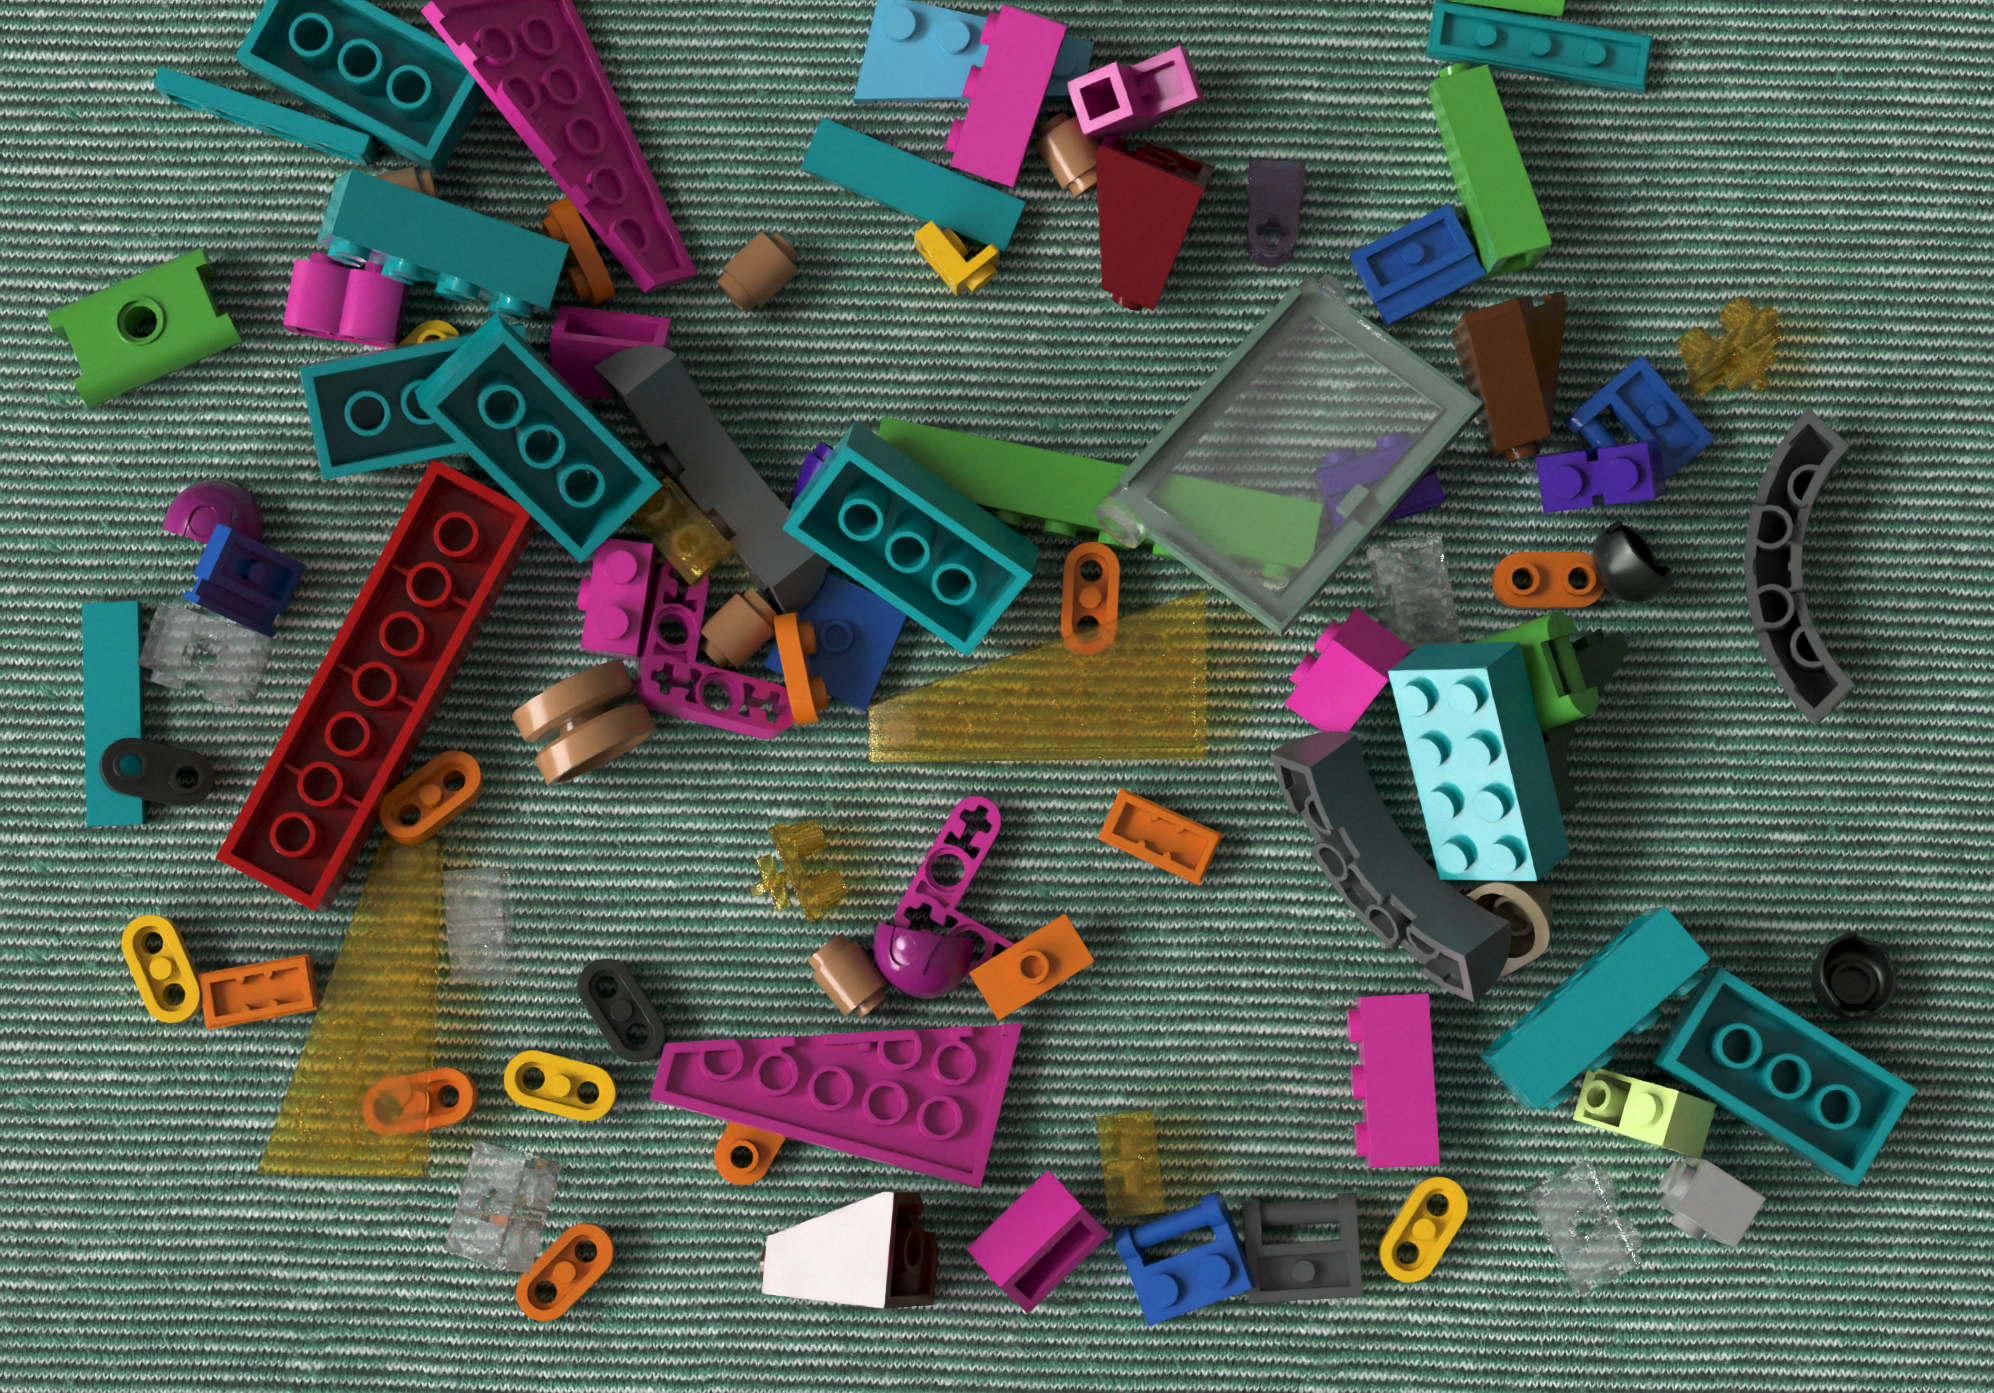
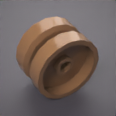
M621 659L605 662L558 682L523 704L511 715L526 742L539 743L560 736L547 744L535 759L548 786L552 787L565 783L599 768L639 746L659 731L647 707L642 703H630L610 710L623 702L635 687Z

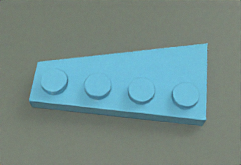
M877 0L854 96V103L874 104V101L925 103V100L971 102V99L962 97L972 64L982 67L989 46L980 43L987 18L911 0ZM1065 36L1044 101H1072L1066 83L1088 74L1094 42Z

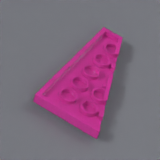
M432 0L421 10L644 294L684 284L697 275V271L572 0Z
M1022 1023L996 1026H963L942 1029H908L817 1036H784L763 1039L666 1043L663 1048L650 1100L978 1189L981 1188Z

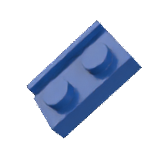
M1450 203L1352 252L1349 256L1374 306L1379 310L1386 328L1484 279L1487 275L1484 267H1481L1476 258L1475 250Z
M217 523L194 572V575L198 576L192 592L186 590L182 598L273 639L276 632L271 629L277 614L284 615L306 565L229 527Z

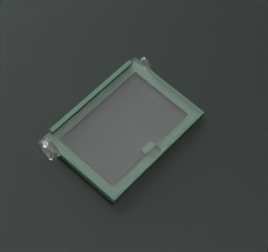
M1324 274L1317 282L1306 276L1297 287L1293 286L1120 475L1119 483L1094 510V515L1099 524L1115 540L1129 548H1137L1146 537H1149L1280 637L1284 635L1473 421L1483 407L1481 400L1344 302L1349 296L1346 287L1337 278L1329 274Z

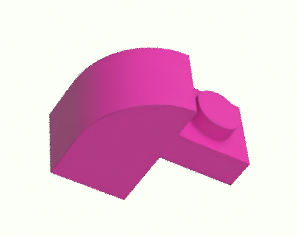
M1183 46L1175 47L1133 66L1114 62L1066 83L1083 135L1097 139H1104L1106 135L1119 137L1162 123L1160 118L1205 100L1188 49Z

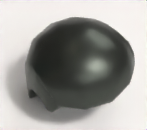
M1617 520L1603 530L1595 541L1594 569L1602 585L1620 600L1635 604L1649 601L1675 584L1673 579L1668 578L1671 574V569L1668 566H1656L1654 555L1644 538L1629 526L1622 525L1623 523Z
M1856 931L1846 932L1822 947L1812 964L1811 987L1817 1001L1833 1015L1852 1021H1867L1885 1011L1898 990L1897 967L1887 951H1885L1883 943L1858 936Z

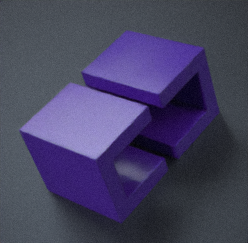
M1659 438L1612 444L1602 448L1598 446L1554 452L1536 457L1543 513L1589 508L1602 503L1604 505L1650 500L1667 494Z

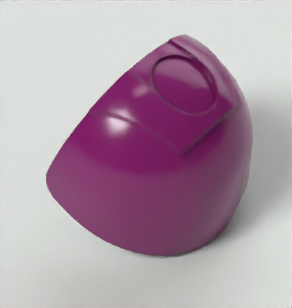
M209 479L191 485L173 500L167 510L162 530L208 544L217 523L261 543L264 533V519L257 500L246 488L228 480Z
M880 920L874 937V956L882 975L898 991L916 998L933 999L949 993L962 981L971 962L973 939L891 926L889 921Z

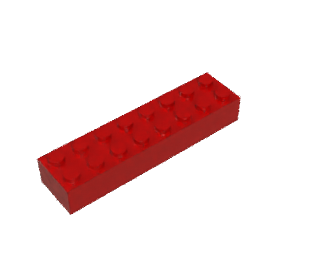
M436 459L432 460L219 850L216 859L316 912L328 913L380 817V805L384 797L398 784L539 524L519 503Z

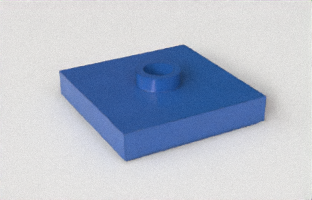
M826 572L825 579L814 599L799 613L802 622L811 620L815 632L818 652L809 655L813 676H823L828 696L867 712L908 615L876 593ZM775 638L763 667L784 676L777 639Z

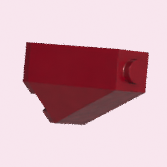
M1106 135L1096 153L1102 289L1113 293L1112 300L1125 308L1142 311L1146 307L1154 310L1214 166L1168 147L1147 143L1146 147L1139 146L1136 151L1127 150V140L1121 137Z

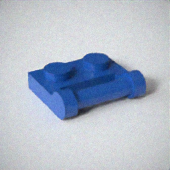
M1642 355L1563 421L1574 434L1579 431L1592 447L1599 446V448L1612 444H1619L1596 418L1601 411L1608 407L1637 441L1660 439L1665 481L1715 440ZM1634 501L1633 503L1637 506L1642 501Z
M1219 1191L1202 1196L1200 1204L1138 1227H1134L1129 1223L1113 1230L1115 1245L1121 1258L1125 1261L1148 1326L1257 1287L1228 1206ZM1210 1225L1213 1229L1216 1241L1149 1265L1144 1248Z

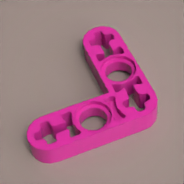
M689 553L671 555L656 571L652 583L635 678V691L639 700L646 707L654 711L760 739L771 740L779 737L795 721L787 688L776 683L695 662L709 586V573L703 562ZM677 571L685 573V582L691 585L680 597V603L672 604L671 602L676 597L678 581L672 577ZM673 619L679 622L685 631V642L679 645L666 642L659 633L660 621ZM660 672L667 674L666 681L669 685L675 686L667 694L659 692L660 684L652 680ZM691 679H693L695 683L693 684L688 695V702L685 700V697L687 696L689 690L684 689V687L689 683ZM709 684L722 687L730 698L728 709L721 711L711 708L704 700V687ZM766 701L772 702V711L780 714L772 723L766 720V711L759 709ZM742 705L750 706L742 715H739L738 712Z
M981 796L968 797L960 801L953 809L895 913L896 927L909 929L911 921L905 917L906 910L909 907L918 910L925 903L932 907L930 912L932 920L942 926H945L948 915L958 920V923L946 936L956 937L963 931H974L980 934L985 941L986 949L979 961L970 963L966 973L969 977H971L970 971L992 958L996 943L1007 949L1014 945L1011 941L955 910L997 838L1001 827V815L996 805L989 799ZM980 806L988 810L986 821L992 827L987 834L983 831L975 833L969 846L980 848V851L975 859H971L960 847L945 844V840L950 833H953L960 840L967 826L965 821L960 819L962 813L965 810L974 813ZM944 854L957 856L962 860L965 868L963 879L958 884L950 887L939 885L932 876L934 861ZM923 928L919 931L934 934L933 932Z

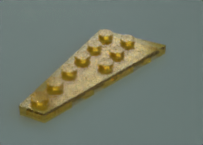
M1203 589L869 703V762L1206 759V590Z
M383 837L257 1174L428 1178L430 1143L428 1121L429 1117H431L432 1101L430 1071L433 1070L444 840L438 837H430L419 844L403 845L390 837Z

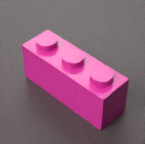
M1009 3L1002 5L1000 14L993 11L989 12L980 38V43L989 46L982 67L972 64L962 97L971 99L965 121L958 118L954 119L945 145V150L954 153L950 166L1011 187L1015 186L1069 26L1068 23Z
M1429 993L1356 997V1009H1347L1349 1043H1359L1360 1065L1351 1066L1353 1100L1362 1099L1364 1122L1354 1123L1356 1156H1366V1166L1370 1168L1440 1165Z

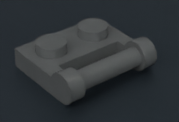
M1355 1193L1337 1194V1200L1259 1204V1199L1241 1200L1245 1256L1257 1286L1247 1290L1249 1304L1363 1297ZM1339 1223L1340 1239L1262 1244L1261 1227Z

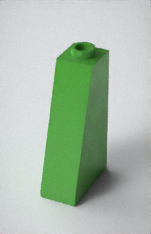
M1470 62L1448 66L1438 72L1440 78L1433 80L1428 94L1475 253L1481 267H1484L1487 273L1483 280L1537 266L1552 245V241L1488 64L1472 68Z

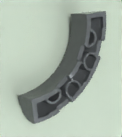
M640 345L621 350L595 366L597 374L621 414L631 418L637 430L648 442L645 448L650 457L715 541L722 548L730 547L736 558L750 572L749 579L777 609L783 614L795 611L800 613L814 599L825 579L828 560L783 530L790 510L772 491L730 438L695 386L678 354L663 346Z
M1808 407L1790 428L1774 452L1760 482L1751 508L1746 533L1744 571L1747 601L1753 627L1762 652L1776 679L1790 699L1815 726L1839 706L1854 691L1855 687L1854 682L1840 669L1829 654L1813 624L1805 598L1802 574V552L1812 512L1823 489L1836 470L1848 458L1850 445Z
M1344 732L1316 733L1297 738L1270 753L1279 785L1292 814L1301 812L1307 827L1316 841L1310 849L1311 853L1348 906L1387 947L1395 949L1401 945L1412 956L1424 964L1422 974L1428 979L1474 1003L1483 997L1496 983L1507 962L1511 945V921L1482 908L1457 891L1447 881L1439 879L1438 873L1411 845L1384 805L1368 772L1357 735Z

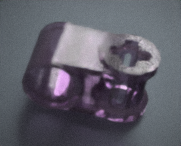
M1250 157L1246 207H1249L1246 246L1250 258L1260 267L1268 269L1279 268L1288 263L1294 255L1299 229V214L1302 211L1305 161ZM1267 229L1277 230L1279 239L1277 247L1267 246L1265 237Z

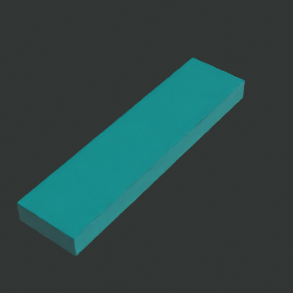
M1435 0L1425 58L1452 63L1470 62L1471 66L1475 67L1488 64L1489 69L1643 94L1646 87L1654 36Z
M161 66L153 83L159 93L168 101L368 167L369 165L373 166L379 147L370 135Z
M824 117L820 121L801 165L802 172L926 224L932 220L939 229L945 230L948 227L958 237L986 248L993 243L1003 256L1007 252L1026 207V202Z
M139 601L82 603L86 826L147 825L146 800L111 791L103 783L99 773L100 757L109 745L123 738L145 740L142 603ZM126 755L121 759L120 767L124 774L135 776L140 770V763L136 757Z

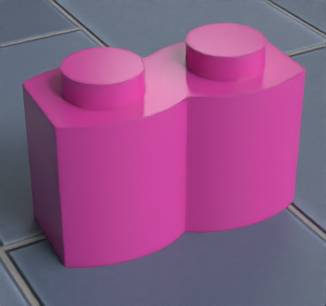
M311 253L310 261L295 259L283 322L288 331L385 349L397 347L401 339L410 289L409 284L381 275L383 266L373 262L366 263L365 270L343 267L344 263L336 261L324 253Z

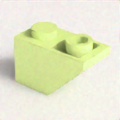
M1589 1069L1584 1079L1573 1120L1701 1159L1717 1104L1674 1089L1607 1070L1599 1069L1593 1073Z

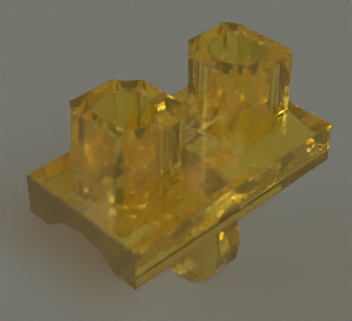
M1739 296L1724 306L1723 310L1719 313L1720 323L1729 332L1727 335L1714 342L1700 326L1694 327L1678 339V353L1688 368L1689 386L1699 398L1721 382L1731 392L1744 383L1755 392H1760L1769 385L1764 369L1777 361V357L1771 347L1780 342V335L1775 325L1780 321V316L1770 305L1760 311L1745 297Z
M668 475L661 481L663 486L630 517L685 580L695 588L717 564L730 557L736 550Z
M818 820L800 822L789 827L784 822L768 828L786 871L778 872L771 854L755 860L763 880L749 887L753 898L769 893L777 912L792 906V902L785 889V885L791 883L808 922L813 923L826 917L824 910L834 907L850 894L838 867L811 879L808 876L802 859L829 848Z
M1153 1109L1096 1116L1108 1218L1165 1212Z

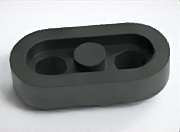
M123 738L115 741L104 750L99 761L100 777L111 791L176 807L196 805L210 794L214 785L213 768L210 762L200 753L138 738ZM126 755L136 757L140 763V770L135 776H128L121 770L120 762ZM180 768H189L194 772L196 781L193 787L183 788L178 784L176 774Z
M599 959L587 965L578 980V995L613 1051L620 1058L629 1062H645L657 1056L666 1042V1026L632 971L624 963L614 959ZM605 976L613 977L618 983L617 993L611 998L603 997L598 991L599 981ZM636 1023L644 1024L649 1031V1037L642 1045H636L629 1039V1029Z

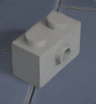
M1687 1156L1682 1164L1674 1161L1662 1177L1658 1189L1664 1194L1657 1204L1674 1214L1670 1222L1671 1224L1696 1240L1700 1241L1705 1234L1715 1241L1736 1247L1766 1198L1708 1160Z

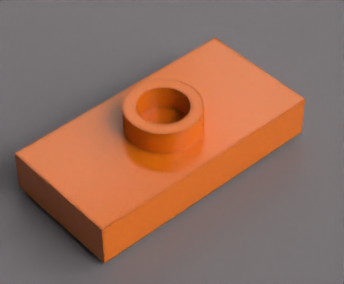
M1120 788L1098 836V840L1200 886L1223 834L1126 789Z
M1063 914L970 971L969 974L999 1021L1095 961L1067 915Z
M312 954L197 974L206 1030L321 1010Z

